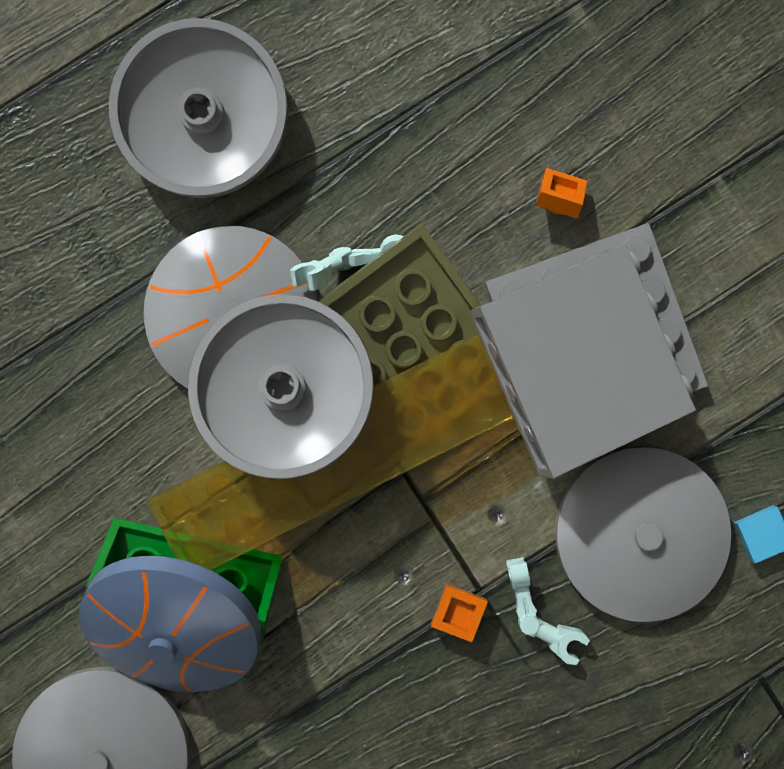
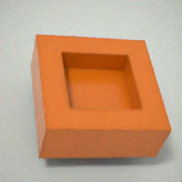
M546 168L540 183L535 206L545 208L553 214L567 215L577 219L583 206L587 180Z
M446 583L431 621V627L473 642L488 600Z

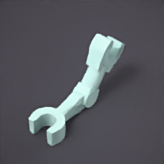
M396 234L388 236L383 240L380 248L353 250L348 247L337 248L329 253V257L321 261L313 260L298 264L290 269L292 285L298 287L308 282L309 290L321 289L333 278L334 273L349 270L353 266L368 264L404 236Z
M523 557L507 560L508 574L516 596L518 624L522 632L547 642L549 648L565 663L577 665L579 658L572 652L567 651V645L573 640L588 645L590 642L589 638L581 629L559 624L556 628L536 616V609L532 603L529 590L530 577L527 563L524 562Z

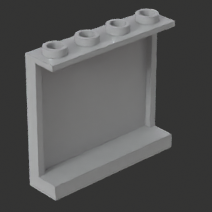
M626 243L608 249L604 253L500 299L468 311L539 476L548 478L558 477L696 411L691 400L693 398L692 387L687 378L680 374L674 359L676 356L674 344L669 336L662 331L657 319V304L654 298L646 292L640 279L641 267L634 253L628 250Z

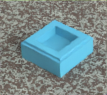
M772 505L734 522L752 563L756 564L784 552V520L778 506Z

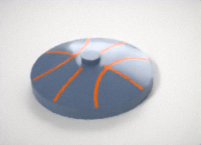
M139 556L119 560L106 566L89 583L79 609V620L84 636L102 659L131 678L167 690L202 692L223 688L235 683L248 673L253 666L261 641V625L258 615L250 601L238 588L209 569L175 558Z

